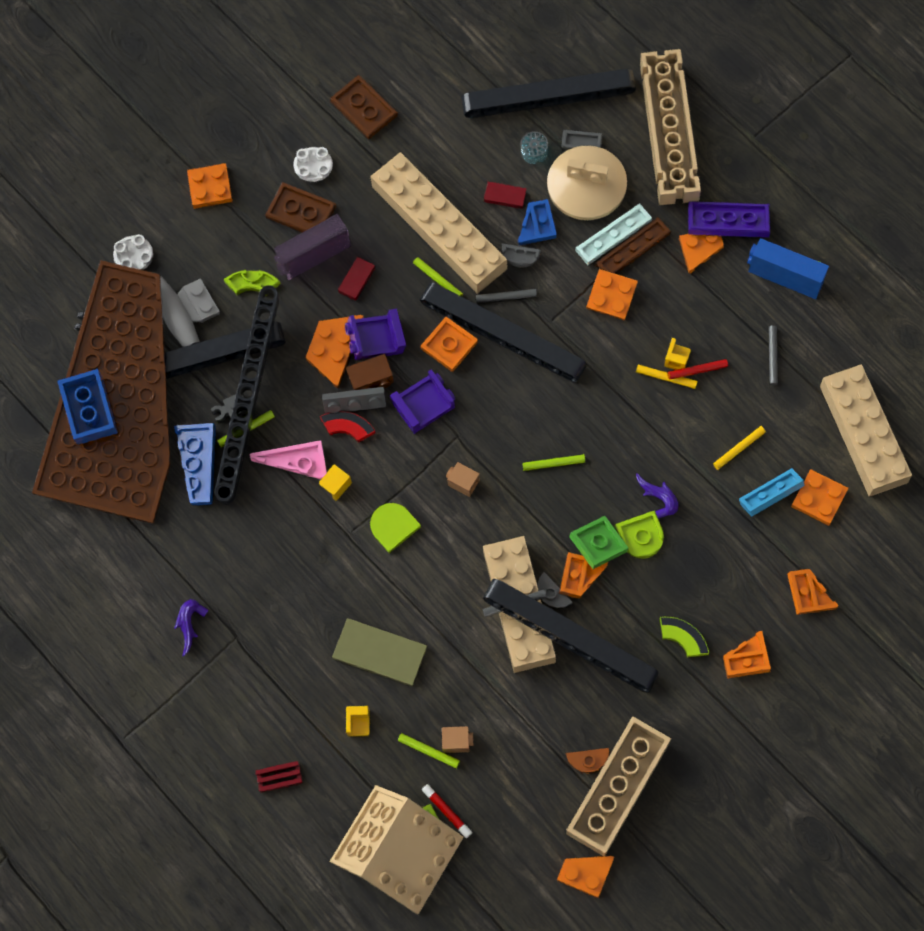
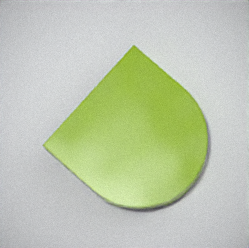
M396 503L384 504L377 508L370 521L374 537L388 553L392 552L421 528L419 522L405 507Z
M655 510L615 524L617 533L628 546L627 553L631 556L645 559L654 556L661 549L664 534Z

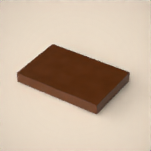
M360 75L330 98V102L368 139L372 138L398 116V112Z
M282 182L265 216L267 219L320 239L336 208V203Z

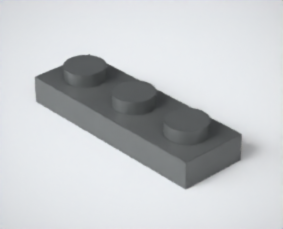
M384 387L322 394L325 414L386 407Z

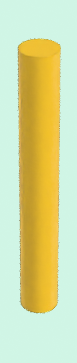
M639 364L636 369L637 373L693 389L697 385V381L685 377L669 380L667 372Z
M762 426L757 428L714 462V467L719 470L766 433L765 429Z

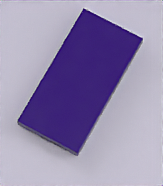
M689 201L688 235L770 237L769 204Z

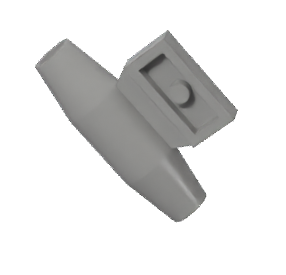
M160 276L162 315L170 332L183 347L200 343L193 322L202 323L220 314L201 278L183 286L180 292L176 294L165 279Z

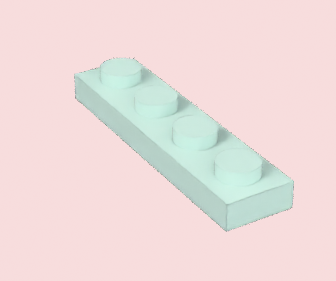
M638 204L577 246L576 252L587 265H590L652 221V217L641 204Z

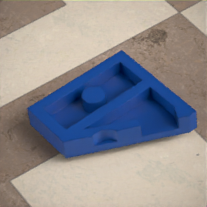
M548 199L528 203L521 234L518 238L519 246L557 238Z

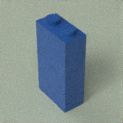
M761 238L757 245L753 244L747 262L750 265L748 272L813 299L817 298L829 268L826 264Z

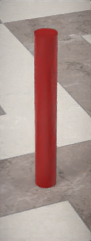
M726 359L669 371L667 375L669 380L726 368L728 367V362Z

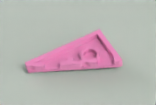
M321 440L250 453V458L253 462L313 478L322 479L327 473Z

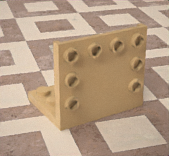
M375 785L330 862L365 879L412 912L419 914L462 841L463 836L409 798Z

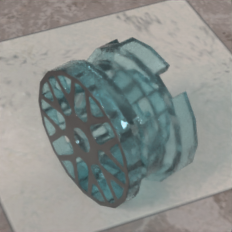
M530 132L523 136L521 140L522 158L534 164L545 160L548 155L547 138L539 132Z

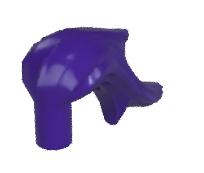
M636 473L638 483L645 490L643 496L657 497L665 504V508L656 511L658 519L673 515L678 511L677 498L665 482H663L662 487L654 486Z
M192 599L186 601L181 606L174 629L180 627L184 634L185 645L182 656L189 652L193 638L198 637L192 628V614L196 611L204 617L208 612V609Z

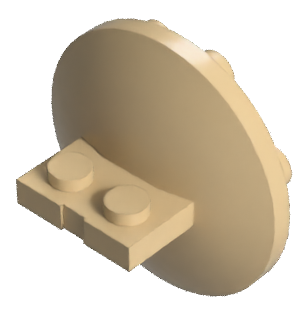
M579 146L562 153L552 164L547 178L548 193L553 204L567 216L579 220H595L609 215L621 204L626 193L627 176L621 162L609 151L595 146Z

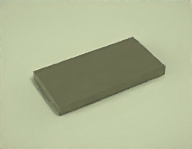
M347 618L332 658L413 687L427 650V645Z

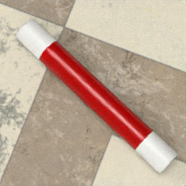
M428 784L422 789L465 838H468L473 833Z

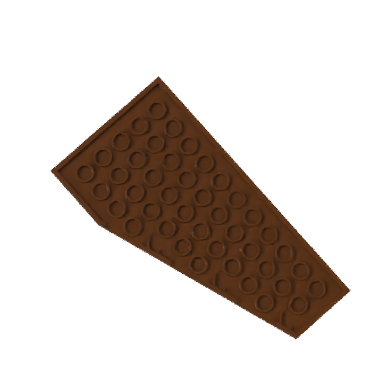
M100 260L66 378L96 369L100 371L118 433L78 445L73 439L62 396L60 395L32 494L154 524L170 468L161 278L156 273Z

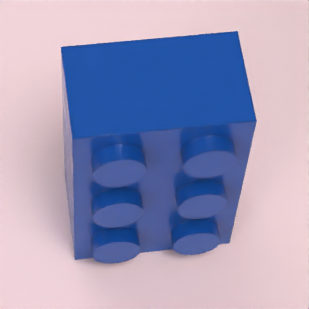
M98 369L57 381L72 436L78 445L118 433L103 377Z

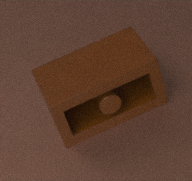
M385 354L346 367L353 390L378 387L387 388L394 383Z

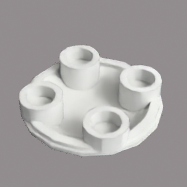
M310 147L297 151V156L294 159V169L301 179L317 182L326 178L332 171L333 162L326 148Z
M142 235L125 237L114 244V261L119 265L143 270L152 261V246Z

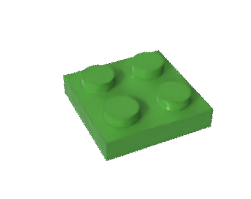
M606 516L571 532L569 536L592 569L628 551V546Z

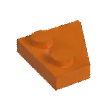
M810 569L791 571L787 574L797 615L838 608L836 601L833 602L826 594L827 590L817 581L816 576Z
M762 631L757 632L753 638L747 642L744 641L738 645L737 649L729 651L723 657L727 678L767 673L771 670Z

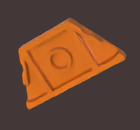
M357 315V316H354V318H355V319H361V318H364V316H362V315ZM349 317L319 321L306 355V360L316 367L324 377L329 379L336 388H339L351 356L349 348L351 340L350 336L346 335L345 323H347Z

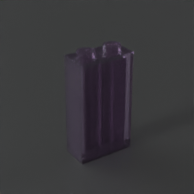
M336 214L275 247L276 256H274V260L281 276L285 274L289 281L351 247L348 229L339 215Z

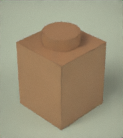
M457 462L455 467H451L446 475L448 486L468 497L471 496L480 481L478 472Z
M468 726L442 727L443 753L469 752V746H473V733H469Z

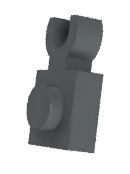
M236 394L224 399V406H214L211 408L213 414L216 412L221 413L219 417L215 418L217 423L223 422L226 416L231 418ZM240 411L238 417L248 413V411Z

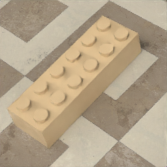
M862 364L824 377L820 388L868 496L870 497L907 484L912 477L911 471Z
M524 536L483 546L490 581L492 579L501 580L526 595L538 591ZM499 613L514 673L556 663L552 640L507 614Z
M632 716L566 830V834L600 855L605 856L667 749L671 738Z

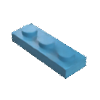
M791 468L739 499L740 505L752 517L804 487V480Z

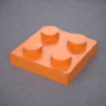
M226 163L187 170L194 209L233 202Z
M599 269L586 308L625 320L638 281Z
M445 317L420 347L421 350L453 372L478 343V339L451 319Z
M810 469L804 481L805 486L800 488L791 507L829 526L848 488Z

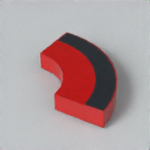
M339 411L338 413H327L320 416L329 435L344 433L360 442L376 433L368 421L354 413Z

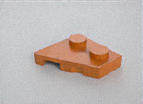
M685 234L679 237L689 273L694 272L696 267L708 261L713 254H717L724 247L721 236Z
M568 552L559 594L580 599L605 570L608 562L592 569L584 556Z
M614 857L565 859L557 881L598 898Z

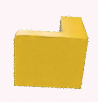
M672 338L664 367L675 370L683 369L686 367L691 350L690 348L676 345V339Z
M335 464L319 481V485L331 493L335 501L340 498L352 483L350 476Z
M346 706V733L348 736L370 735V710L368 706Z

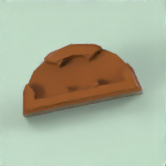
M609 748L566 753L568 763L579 772L593 773L599 771L605 765L609 757Z

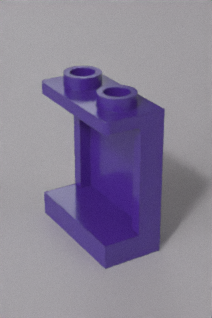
M397 309L389 310L387 315L355 319L354 315H351L347 323H345L346 335H349L351 340L349 342L350 352L354 353L355 360L374 358L385 354V356L403 354L406 343Z
M432 370L428 371L427 377L399 394L396 391L390 395L391 403L413 434L455 408L454 394L450 389H445L442 385L444 381L438 373L434 374Z

